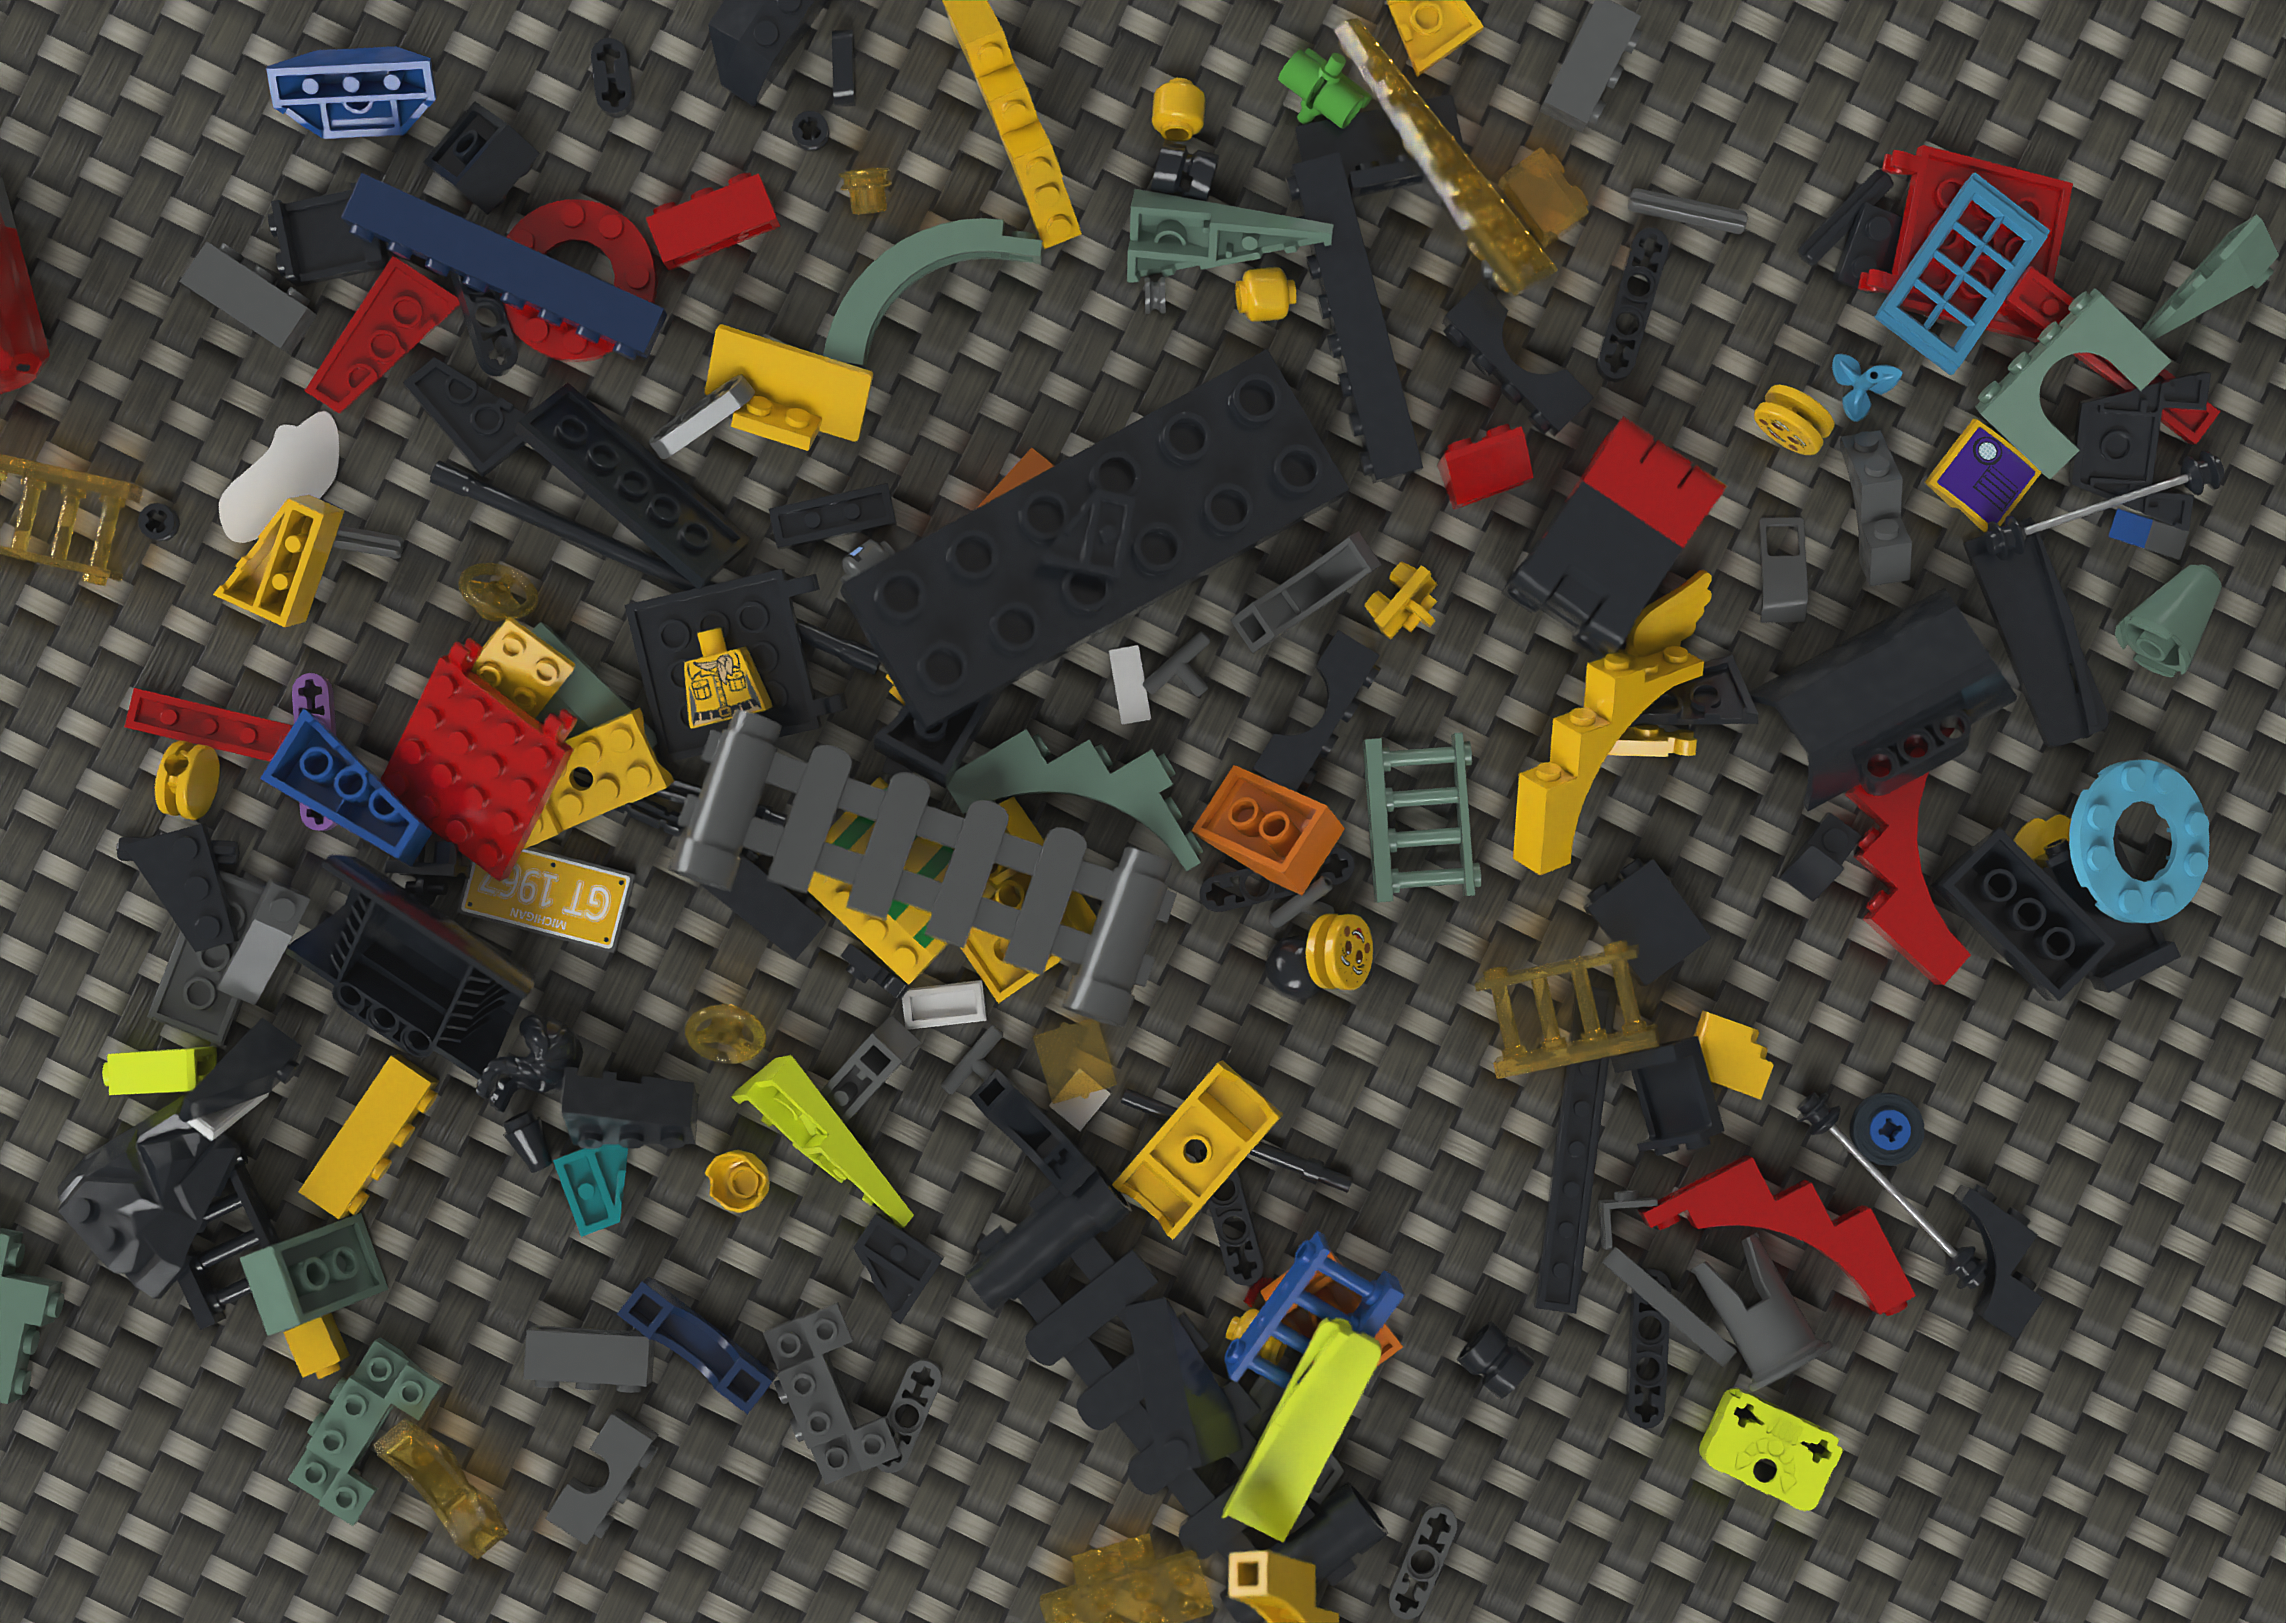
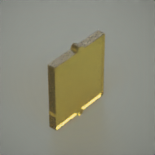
M1088 1019L1071 1025L1063 1022L1061 1028L1033 1036L1053 1104L1079 1096L1086 1099L1089 1097V1093L1117 1085L1098 1021Z

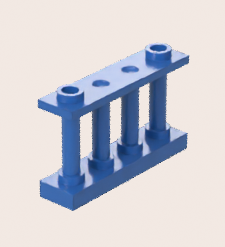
M1317 1231L1310 1241L1306 1240L1301 1244L1295 1255L1294 1264L1241 1338L1234 1339L1229 1345L1224 1361L1230 1379L1237 1382L1244 1371L1249 1368L1286 1389L1293 1375L1259 1356L1257 1353L1270 1335L1300 1353H1305L1311 1339L1280 1322L1293 1303L1323 1320L1325 1318H1328V1321L1336 1318L1346 1319L1351 1324L1352 1331L1360 1335L1363 1332L1374 1338L1405 1296L1398 1278L1384 1270L1377 1281L1373 1280L1370 1282L1327 1257L1331 1252L1324 1234ZM1317 1270L1362 1296L1361 1303L1353 1313L1345 1314L1304 1290Z

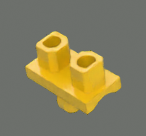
M1401 561L1389 577L1391 583L1397 586L1400 591L1392 600L1380 591L1372 594L1364 605L1369 614L1374 618V622L1381 633L1390 640L1402 626L1409 632H1412L1420 622L1429 628L1436 622L1428 612L1437 603L1436 599L1429 595L1437 586V583L1432 579L1431 572L1422 565L1416 569Z

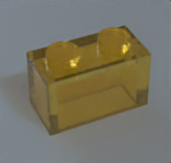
M1540 147L1504 173L1498 185L1544 248H1546L1585 220L1589 213L1586 206L1589 204L1583 192L1576 185L1571 187L1562 174L1565 173V170L1559 159L1553 153L1547 155L1544 149Z

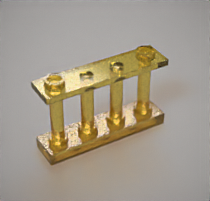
M0 454V487L2 481L6 482L8 475L21 477V485L25 486L10 548L0 546V555L82 573L81 581L106 587L108 579L121 582L123 574L106 569L120 507H125L126 501L140 504L143 488L129 482ZM47 483L61 486L60 493L64 494L50 557L27 552L41 490H46ZM87 492L101 495L100 502L104 503L89 565L66 560L80 500L85 499Z
M1627 940L1612 942L1603 945L1604 952L1508 972L1507 966L1484 970V977L1479 978L1474 984L1476 992L1491 989L1505 1049L1501 1050L1502 1056L1497 1057L1493 1063L1496 1078L1500 1079L1658 1046L1660 1036L1657 1024L1647 1026L1646 1020H1641L1627 962L1629 959L1638 957L1640 953L1638 944L1628 946ZM1611 963L1625 1024L1621 1025L1622 1031L1606 1034L1605 1028L1600 1027L1587 968ZM1571 972L1585 1031L1581 1033V1040L1566 1042L1565 1037L1560 1036L1547 980L1549 976ZM1531 980L1545 1040L1541 1042L1542 1048L1526 1051L1525 1045L1520 1043L1507 985Z

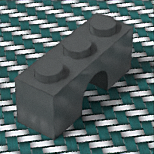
M617 1408L610 1415L590 1447V1450L600 1455L609 1467L607 1483L602 1486L592 1487L574 1477L567 1483L545 1519L585 1545L594 1536L602 1539L615 1519L609 1515L616 1501L624 1504L637 1484L631 1480V1477L638 1466L646 1469L659 1448L654 1446L653 1443L659 1434Z

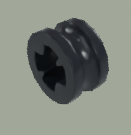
M804 111L797 115L793 121L792 133L794 139L804 150H819L828 142L830 135L829 126L825 118L818 112ZM811 121L817 122V128L821 134L816 139L812 135V140H805V134L801 127L805 123L810 127Z
M152 503L144 507L140 512L138 524L141 532L147 537L157 541H167L178 533L180 518L171 507L160 503ZM166 513L167 518L164 520L165 530L161 531L154 528V531H152L151 527L155 523L152 516L154 514L164 516Z

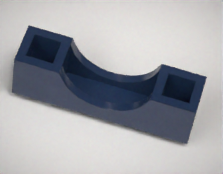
M650 1276L639 1284L617 1313V1315L648 1339L665 1345L691 1363L710 1381L718 1393L747 1415L778 1376Z

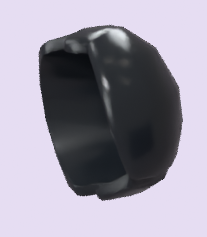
M1300 935L1285 937L1271 947L1265 962V971L1274 991L1280 996L1293 1001L1310 999L1322 989L1310 977L1306 963L1307 938Z

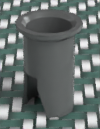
M1758 1232L1742 1240L1754 1286L1762 1298L1760 1302L1746 1308L1741 1297L1707 1261L1691 1269V1272L1695 1273L1753 1374L1752 1383L1748 1386L1751 1392L1789 1374L1833 1347L1830 1340L1824 1342L1814 1334L1758 1238L1760 1236Z

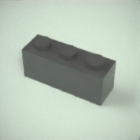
M1595 0L1539 112L1581 133L1588 122L1595 125L1606 105V102L1600 100L1605 87L1614 89L1624 69L1623 66L1618 64L1624 50L1631 54L1642 34V31L1636 29L1641 15L1611 0Z
M206 241L179 282L291 355L317 317L314 312L307 308L310 300L289 287L286 293L275 287L273 284L277 278L258 265L251 271L240 264L244 256L228 245L222 243L218 249Z
M533 1325L526 1330L523 1379L535 1380V1386L542 1388H557L560 1382H576L575 1388L580 1390H599L600 1384L616 1385V1391L641 1392V1386H647L652 1382L655 1341L648 1339L639 1331Z

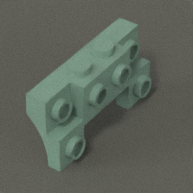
M381 1337L374 1340L355 1373L348 1380L342 1377L332 1390L329 1399L334 1402L327 1414L325 1415L320 1412L307 1431L312 1438L305 1447L307 1449L288 1478V1481L319 1499L318 1505L354 1526L378 1488L356 1474L353 1469L361 1461L394 1406L419 1421L423 1418L426 1409L444 1383L424 1371L400 1349Z

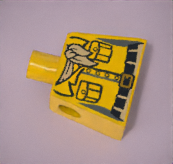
M721 627L697 633L703 657L684 662L690 728L732 719L735 709L757 713L772 708L769 695L746 646L727 651Z

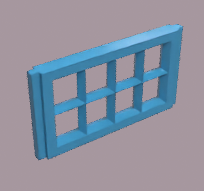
M1972 173L1882 303L1874 318L1947 374L1953 375L2048 237L2047 235L2050 230L1977 173ZM1972 200L1995 217V220L1982 239L1958 222ZM2001 224H2004L2025 241L2012 262L1988 245ZM1952 229L1976 246L1963 267H1960L1938 250ZM1982 252L2006 269L1993 290H1990L1968 273ZM1933 257L1957 275L1943 296L1919 279ZM1963 280L1987 298L1973 319L1949 302ZM1913 286L1937 303L1923 325L1900 308V305ZM1943 309L1967 326L1954 348L1930 331V328Z

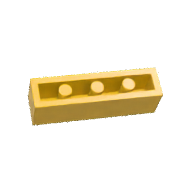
M391 1055L298 1192L337 1219L347 1217L350 1213L355 1216L369 1198L365 1191L374 1179L378 1182L391 1166L392 1161L388 1157L395 1146L403 1147L413 1134L415 1127L411 1123L419 1111L425 1114L436 1100L438 1093L434 1089L440 1081L402 1055Z

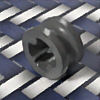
M1145 277V314H1150L1154 309L1159 310L1160 314H1165V277H1160L1156 282L1152 281L1150 277Z

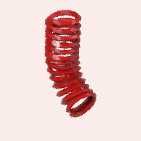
M1262 1277V1279L1250 1285L1249 1293H1247L1243 1302L1252 1308L1253 1302H1256V1297L1260 1293L1259 1291L1275 1280Z

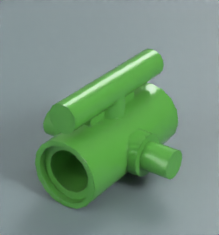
M1310 48L1305 52L1300 49L1288 60L1282 69L1278 81L1302 98L1300 102L1302 109L1297 116V119L1302 124L1312 123L1315 116L1323 114L1341 129H1344L1355 118L1360 109H1364L1371 101L1373 96L1342 73L1341 70L1346 63L1343 55L1333 53L1327 62Z

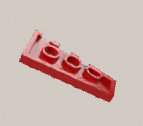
M392 256L304 391L334 411L342 414L460 306L458 298L395 256Z

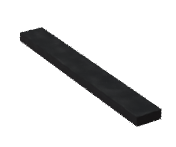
M1576 985L1534 1307L1537 1309L1574 1314L1577 1312L1618 990Z

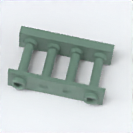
M1463 732L1451 735V747L1390 751L1389 747H1382L1381 738L1365 739L1363 741L1374 903L1394 901L1393 893H1400V888L1462 884L1463 896L1475 895V887H1481L1479 862L1473 863L1465 768V766L1472 765V750L1470 741H1463ZM1453 763L1455 787L1393 791L1392 787L1385 788L1384 772L1391 771V767ZM1456 803L1458 827L1400 832H1396L1395 828H1388L1387 812H1394V807ZM1459 844L1461 868L1399 872L1398 868L1391 869L1390 853L1397 852V848Z

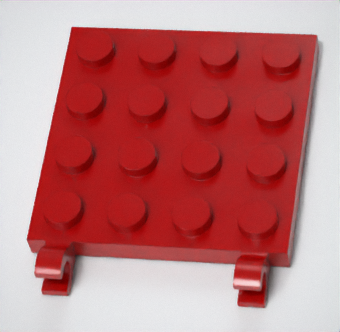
M1926 145L1918 147L1916 155L1900 150H1893L1892 155L1885 154L1882 171L1897 175H1911L1892 274L1876 269H1869L1868 273L1862 272L1858 289L1874 293H1887L1889 295L1972 173H1977L2050 230L2047 235L2048 237L2028 267L2032 266L2054 283L2073 183ZM1972 200L1958 222L1982 239L1995 220V217ZM2001 224L1988 245L2012 262L2025 241L2004 224ZM1952 229L1938 250L1960 267H1963L1976 246ZM1982 252L1968 273L1990 290H1993L2006 269ZM1933 257L1919 279L1943 296L1957 275ZM1963 280L1949 302L1973 319L1987 298ZM1913 286L1900 305V308L1905 311L1930 316L1937 303ZM2003 302L1985 329L1986 331L2031 342H2038V337L2042 333L2039 328L2005 302ZM1943 309L1938 319L1964 325L1945 309Z
M468 638L464 646L456 642L448 655L439 658L382 775L381 781L427 827L447 842L457 844L462 854L500 882L509 877L574 750L565 740L573 729L577 718L567 710L562 709L558 717L551 713L544 725H542L471 671L481 655L483 647L473 639Z

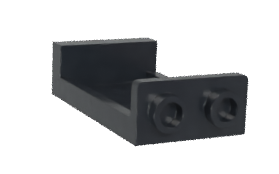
M2116 824L2113 836L2115 856L2121 868L2129 876L2137 880L2117 838V835L2122 833L2119 825ZM2066 838L2046 845L2043 848L2045 853L2034 858L2036 864L2117 943L2087 973L2094 989L2110 993L2181 957L2175 942L2165 940L2157 922L2127 923L2108 916L2095 906L2097 901L2087 887H2081L2076 877L2071 860L2070 844Z

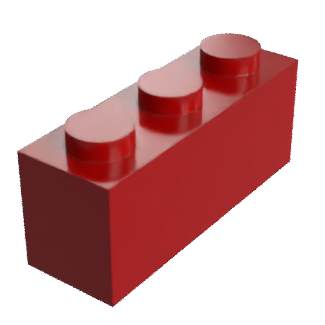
M749 172L739 174L728 181V186L715 191L712 187L698 190L690 196L692 200L676 205L675 202L660 205L653 210L654 215L646 217L661 259L668 270L781 227L759 173L753 176Z

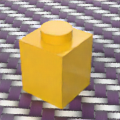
M332 1313L283 1332L303 1378L316 1373L317 1378L321 1379L341 1370L339 1361L350 1356Z

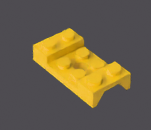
M640 707L565 740L574 750L523 850L589 819L663 790L674 782L671 773L658 763L646 738L643 713ZM576 767H585L592 773L593 783L591 787H581L575 782L573 773Z
M1222 1060L1208 1073L1112 1186L1135 1199L1159 1221L1165 1233L1173 1240L1284 1114ZM1198 1139L1206 1145L1207 1156L1204 1161L1195 1162L1188 1158L1186 1145L1190 1140Z

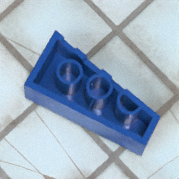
M306 709L302 710L260 778L277 790L410 867L432 834V831L317 717Z

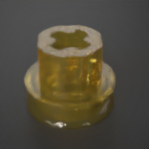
M890 167L863 168L838 174L844 182L840 190L849 191L853 214H867L887 210L884 187L892 185V181L887 178Z

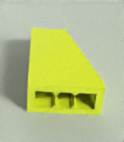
M212 1046L107 1054V1062L104 1063L102 1071L103 1081L106 1087L109 1086V1095L192 1091L217 1065V1048Z

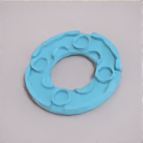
M2128 760L2112 764L2097 773L2099 777L2089 789L2081 792L2075 805L2069 834L2073 868L2081 887L2088 888L2097 901L2095 906L2108 916L2127 923L2163 921L2180 912L2192 900L2208 870L2210 846L2209 820L2191 785L2171 767L2152 760ZM2140 801L2154 805L2157 814L2161 818L2166 819L2170 827L2167 828V832L2171 833L2172 840L2171 853L2169 856H2166V860L2169 861L2165 868L2159 870L2155 874L2154 879L2144 882L2133 879L2121 868L2115 856L2113 843L2115 825L2121 813L2131 804Z

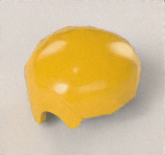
M733 1150L715 1156L706 1168L705 1175L710 1180L709 1195L717 1202H720L721 1206L726 1210L742 1213L756 1208L769 1191L770 1180L767 1167L756 1154L742 1150Z

